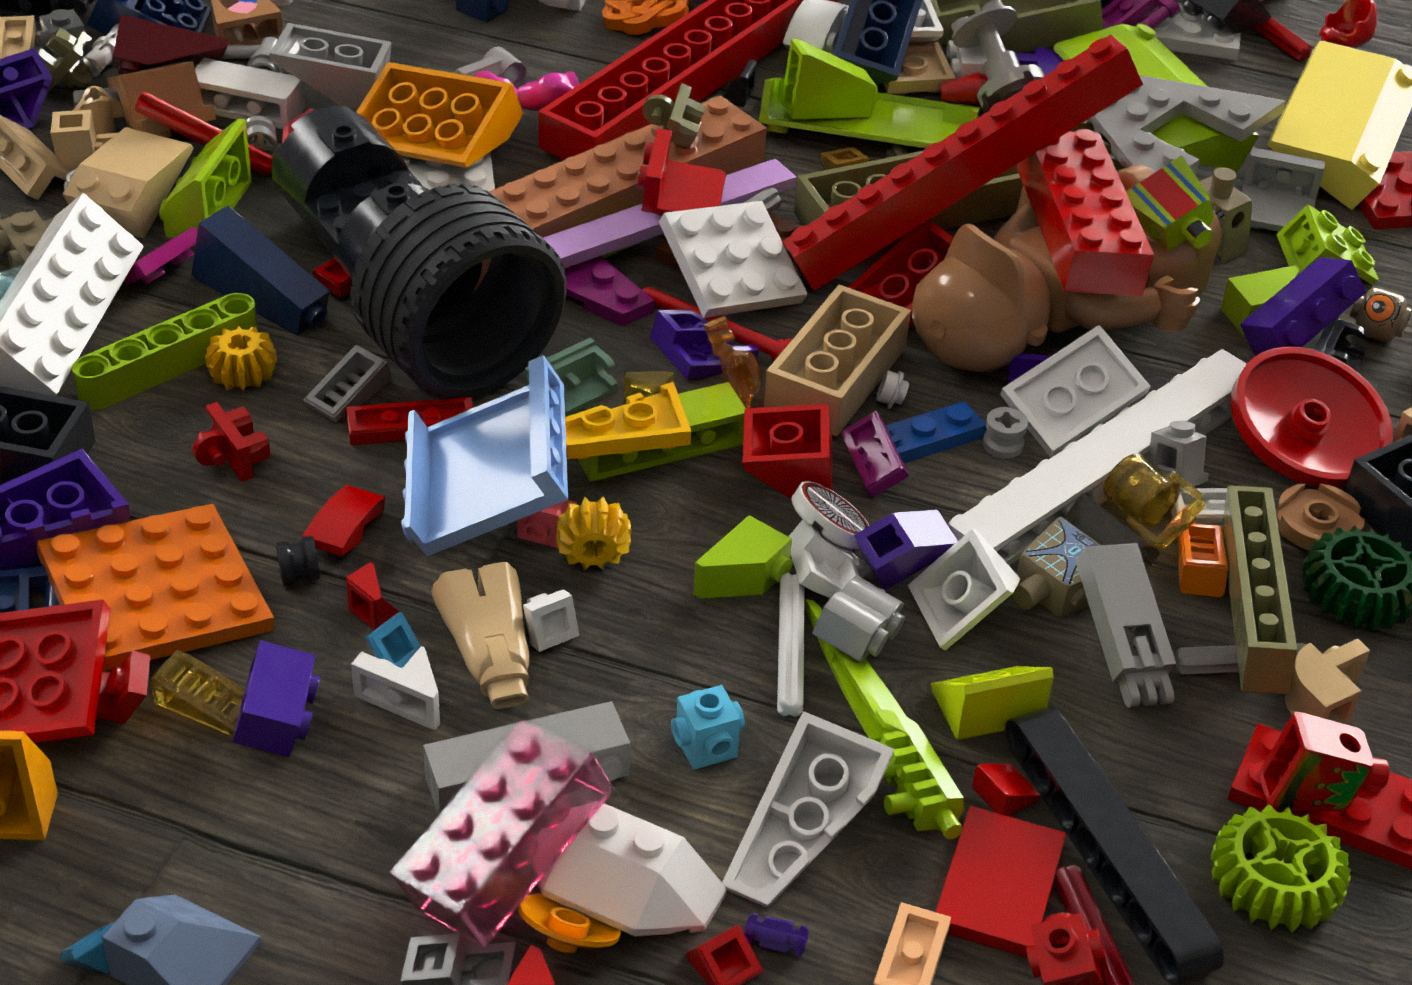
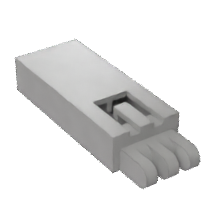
M1138 544L1085 547L1075 562L1112 682H1118L1124 703L1128 708L1138 707L1140 699L1144 706L1156 705L1157 698L1162 705L1172 704L1174 701V691L1168 673L1176 665V661ZM1124 628H1129L1130 632H1134L1135 638L1130 644L1132 648H1137V656H1132Z

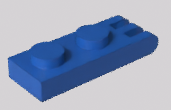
M965 401L886 425L903 463L982 439L986 432V424Z

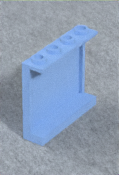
M544 355L528 361L529 385L429 427L425 425L415 410L409 412L408 431L405 432L407 442V459L404 460L406 488L403 489L405 516L401 524L406 538L411 543L415 542L426 556L568 500L564 384Z

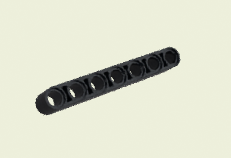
M1051 706L1008 719L1005 724V735L1012 754L1165 981L1175 985L1221 969L1224 962V954L1215 931L1061 712Z

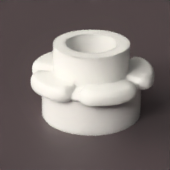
M887 370L882 378L876 401L887 404L886 409H891L894 403L901 405L905 399L909 382L903 380V372L895 373Z

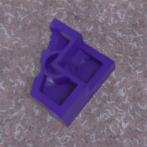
M658 310L650 334L651 340L686 379L711 377L735 370L756 360L760 351L753 344L737 346L728 341L730 331L710 323L706 318H703L702 315L693 310Z

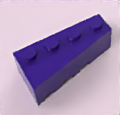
M83 449L0 485V571L20 569L41 563L37 555L38 540L56 537L61 534H72L101 528L105 525L130 522L129 503Z

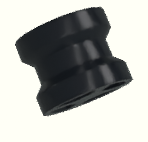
M313 536L303 537L299 543L290 544L287 541L276 542L277 560L283 586L292 585L296 579L306 578L309 581L320 580L319 564Z

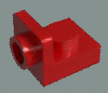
M132 650L120 667L114 666L110 673L102 672L97 718L126 724L147 696L149 654Z

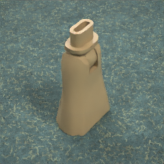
M508 562L489 564L478 568V590L472 570L460 569L442 573L433 584L432 598L444 623L453 635L468 670L480 685L481 692L484 696L490 698L491 705L495 709L526 703L529 698L526 691L529 683L527 672L529 667V650L523 622L520 583L516 569L511 567Z

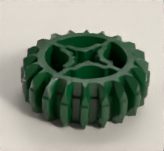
M1353 526L1349 532L1337 527L1333 534L1323 533L1321 539L1314 541L1313 546L1309 548L1302 567V578H1304L1303 590L1310 593L1311 603L1321 604L1322 614L1333 613L1337 616V623L1347 620L1353 623L1355 629L1360 624H1365L1372 631L1378 625L1391 629L1395 623L1404 624L1407 618L1412 615V551H1405V542L1395 543L1390 540V534L1380 536L1375 534L1372 528L1368 532H1361L1356 526Z

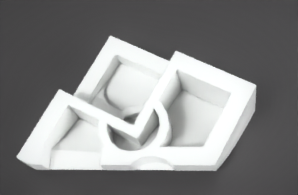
M802 520L788 536L792 538L791 557L801 585L831 598L838 591H842L853 577L858 576L863 579L869 570L862 560L853 553L852 549L841 547L827 540L821 534L824 527L816 521L811 526Z

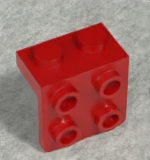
M657 128L654 143L647 142L645 147L643 165H648V167L641 166L638 177L637 189L644 190L641 211L662 216L666 212L720 206L726 173L720 169L668 160L672 131Z

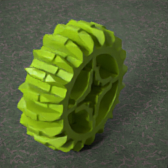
M1270 804L1261 813L1249 807L1243 816L1234 814L1232 819L1228 821V824L1223 825L1222 830L1218 832L1210 857L1212 860L1211 866H1213L1212 881L1220 884L1221 898L1232 899L1233 912L1240 910L1249 912L1250 923L1260 918L1268 921L1270 930L1274 929L1278 923L1284 924L1291 933L1300 924L1312 930L1319 920L1327 922L1329 917L1334 914V911L1338 909L1339 905H1342L1345 899L1346 890L1351 879V870L1348 868L1349 854L1340 850L1339 837L1327 836V824L1315 826L1310 823L1309 813L1301 818L1292 815L1289 806L1282 813L1276 812ZM1251 852L1254 859L1247 861L1245 854ZM1312 874L1315 882L1310 883L1306 876Z

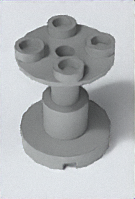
M1000 0L988 2L982 7V11L970 17L959 18L951 25L953 30L952 40L955 46L960 48L981 46L987 58L983 69L988 81L979 89L977 94L984 113L988 112L994 104L1005 101L1020 92L1029 82L1044 77L1040 67L1036 65L1020 66L1015 52L1006 51L1000 36L1005 34L1015 24L1017 14L1014 8L1003 6Z

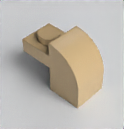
M91 109L53 112L51 137L55 155L59 163L69 172L77 169L80 163L118 134H96Z
M1355 639L1340 647L1333 646L1323 654L1311 642L1305 645L1296 656L1290 694H1285V702L1291 715L1293 712H1301L1342 724L1350 723L1361 694V690L1355 684L1360 681L1370 649L1359 639Z

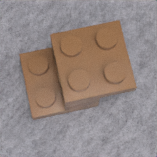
M193 62L175 63L107 78L110 92H118L127 128L166 138L172 136L170 128L136 112L135 104L142 92H147L205 122L216 120L213 105H204Z

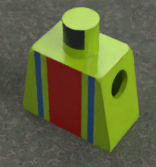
M1182 155L1126 191L1144 233L1165 249H1173L1185 240H1188L1195 248L1199 249L1211 241L1213 231L1208 227L1214 220L1211 200Z

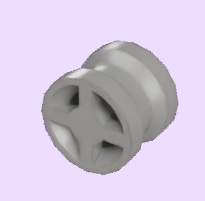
M262 116L247 118L245 122L248 144L273 156L277 146L276 127L273 122Z
M998 407L991 410L986 420L987 431L984 433L982 443L984 449L990 455L997 458L1009 459L1019 456L1023 452L1025 442L1023 435L1026 433L1028 426L1026 415L1011 407Z

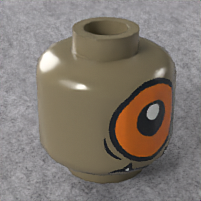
M1372 287L1368 290L1365 297L1362 296L1353 304L1349 317L1356 319L1355 324L1367 331L1366 337L1389 343L1395 337L1402 338L1409 322L1412 308L1407 307L1405 296L1379 287Z

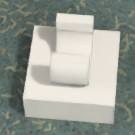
M563 589L550 595L542 593L527 599V604L523 605L530 644L537 651L540 652L580 636L573 597L566 590Z

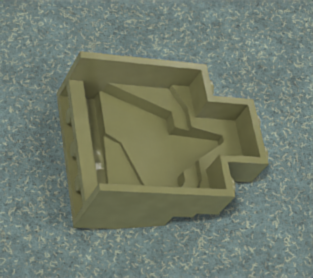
M930 0L944 30L943 36L937 40L939 45L947 44L948 40H952L953 30L951 25L954 21L962 17H970L982 11V7L985 4L994 0ZM1000 0L1003 6L1014 8L1017 14L1015 24L1005 34L1000 36L1006 51H1013L1015 53L1034 52L1035 47L1053 50L1055 43L1103 29L1101 0Z

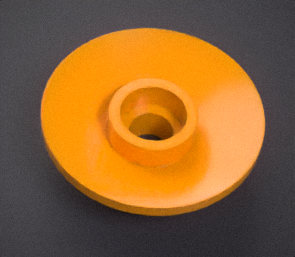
M542 893L525 896L519 905V914L522 919L536 931L548 937L547 944L560 952L574 953L578 947H608L617 943L621 934V930L544 897Z

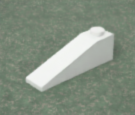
M803 711L722 883L727 888V891L768 908L875 795L892 758L894 748Z

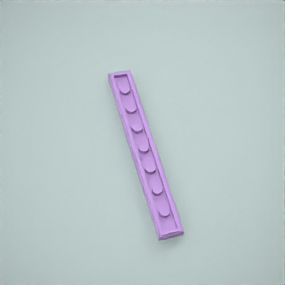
M776 158L726 175L720 206L744 203L765 189L775 188L778 194L796 187V176ZM642 204L543 237V239L561 258L560 262L564 265V268L656 237L664 234L659 224L662 216L641 211Z

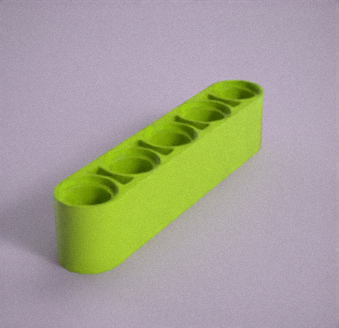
M232 293L78 358L72 364L77 400L89 402L90 410L104 409L205 365L206 347L210 345V337L221 335L222 329L232 331L240 326L241 329L245 330L251 327H256L258 330L254 299L244 293Z

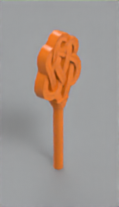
M605 0V7L602 10L604 26L609 30L623 31L629 35H640L649 32L653 28L668 27L689 13L688 2L692 0Z

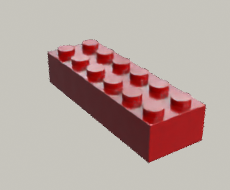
M1080 129L1076 132L1069 131L1019 162L1017 166L1018 173L1064 292L1143 296L1154 253L1100 133L1087 129Z

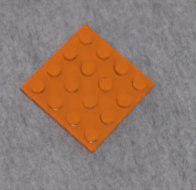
M214 504L153 515L115 525H105L101 528L72 534H61L37 541V555L42 566L46 569L48 580L60 605L103 599L110 607L111 612L103 671L111 670L114 666L120 667L132 650L149 654L150 660L274 631V616Z

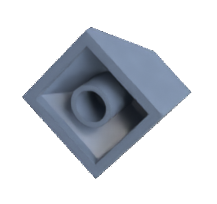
M176 894L135 899L102 936L110 976L127 985H227L262 943L261 936Z

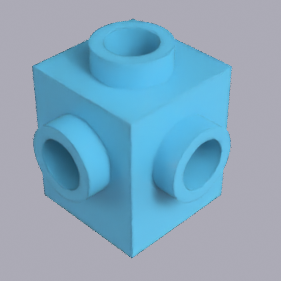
M723 685L705 690H696L677 697L676 718L671 720L672 733L677 745L683 749L693 770L737 758L740 730L744 729L745 720L739 703L730 700Z

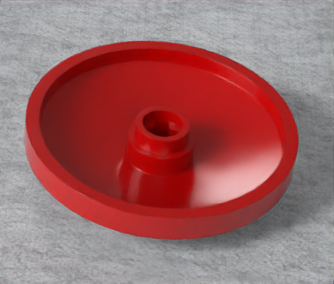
M1280 347L1264 351L1246 364L1233 385L1230 401L1231 412L1237 430L1247 446L1269 467L1301 484L1306 483L1308 486L1319 488L1320 484L1343 489L1346 487L1354 459L1393 442L1391 418L1376 390L1350 366L1322 352L1300 347Z

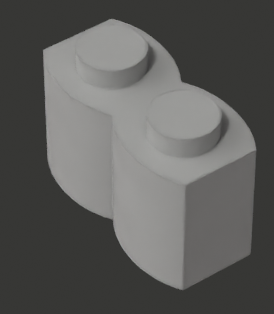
M855 576L845 585L842 591L835 593L826 603L812 634L862 662L869 654L876 657L884 647L887 639L893 640L905 620V616L900 614L904 603L860 577Z

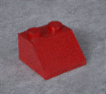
M829 403L746 408L744 411L743 469L789 499L792 498L801 482L805 481L818 483L833 491V443Z

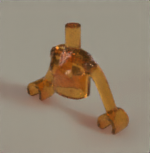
M726 316L704 324L705 331L712 344V351L714 355L720 356V365L726 382L730 383L745 408H751L753 395L759 391L763 379L755 356L751 352L735 350L733 346L724 344L735 339L728 326Z

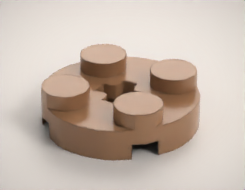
M1306 483L1297 484L1285 490L1280 496L1276 508L1279 535L1309 551L1314 541L1321 539L1323 533L1333 534L1337 527L1347 532L1353 526H1356L1361 532L1365 523L1364 518L1362 519L1359 515L1360 505L1352 496L1336 487L1320 484L1318 490H1304ZM1323 517L1327 520H1319L1317 518Z

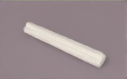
M785 573L780 580L777 711L782 716L791 715L797 717L803 712L805 586L800 584L797 574L792 575L790 573Z

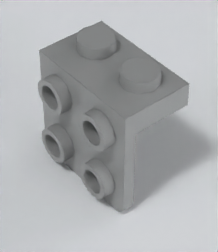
M1252 147L1242 188V193L1252 201L1250 228H1263L1279 232L1307 204L1315 208L1325 161Z

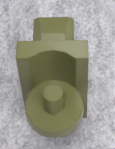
M59 27L46 45L59 56L57 59L42 48L38 50L52 76L48 92L64 75L66 78L63 82L67 87L76 85L83 88L92 82L93 75L89 69L92 66V62L87 58H84L82 61L79 60L84 54L83 48L91 40V37L82 31L75 38Z
M682 83L675 103L667 96L656 94L646 99L642 111L648 122L653 125L663 126L662 129L672 131V142L690 149L700 127L699 123L706 106L690 99L689 95L692 87Z

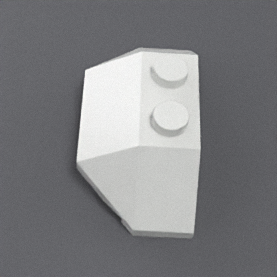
M595 799L549 812L524 846V855L530 863L533 875L544 897L633 936L671 934L688 929L690 933L704 932L727 895V888L684 837Z

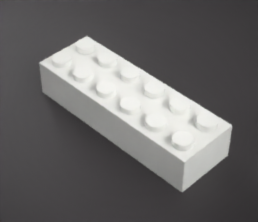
M84 193L54 217L0 300V386L52 396L57 395L72 369V364L79 358L144 247L131 233L121 227Z

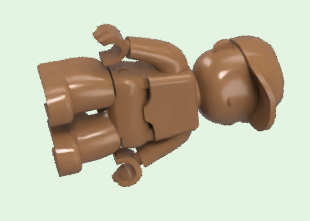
M1141 164L1132 165L1117 171L1125 191H1128L1154 173L1149 167ZM1023 186L1017 211L1001 227L993 239L973 224L963 225L953 238L945 259L934 267L916 286L912 302V319L916 332L928 351L944 364L971 372L991 373L1009 365L1013 358L1023 353L1028 345H1041L1045 341L1048 329L1054 333H1061L1078 326L1092 330L1100 325L1103 330H1112L1151 322L1153 326L1165 331L1177 332L1184 330L1188 326L1189 320L1195 316L1200 299L1197 296L1204 292L1209 281L1221 240L1219 219L1213 211L1214 220L1208 225L1213 231V237L1206 246L1199 249L1195 248L1188 240H1185L1173 249H1165L1146 235L1154 253V258L1143 296L1064 292Z

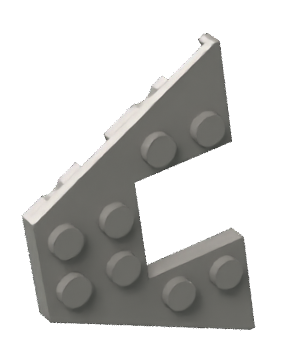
M1139 75L1143 83L1141 87L1087 121L1094 125L1096 133H1100L1101 137L1105 136L1111 144V152L1122 166L1129 167L1141 164L1149 167L1155 173L1182 155L1195 174L1198 171L1200 159L1186 153L1181 148L1174 147L1156 138L1151 133L1183 113L1241 142L1281 115L1284 110L1285 101Z

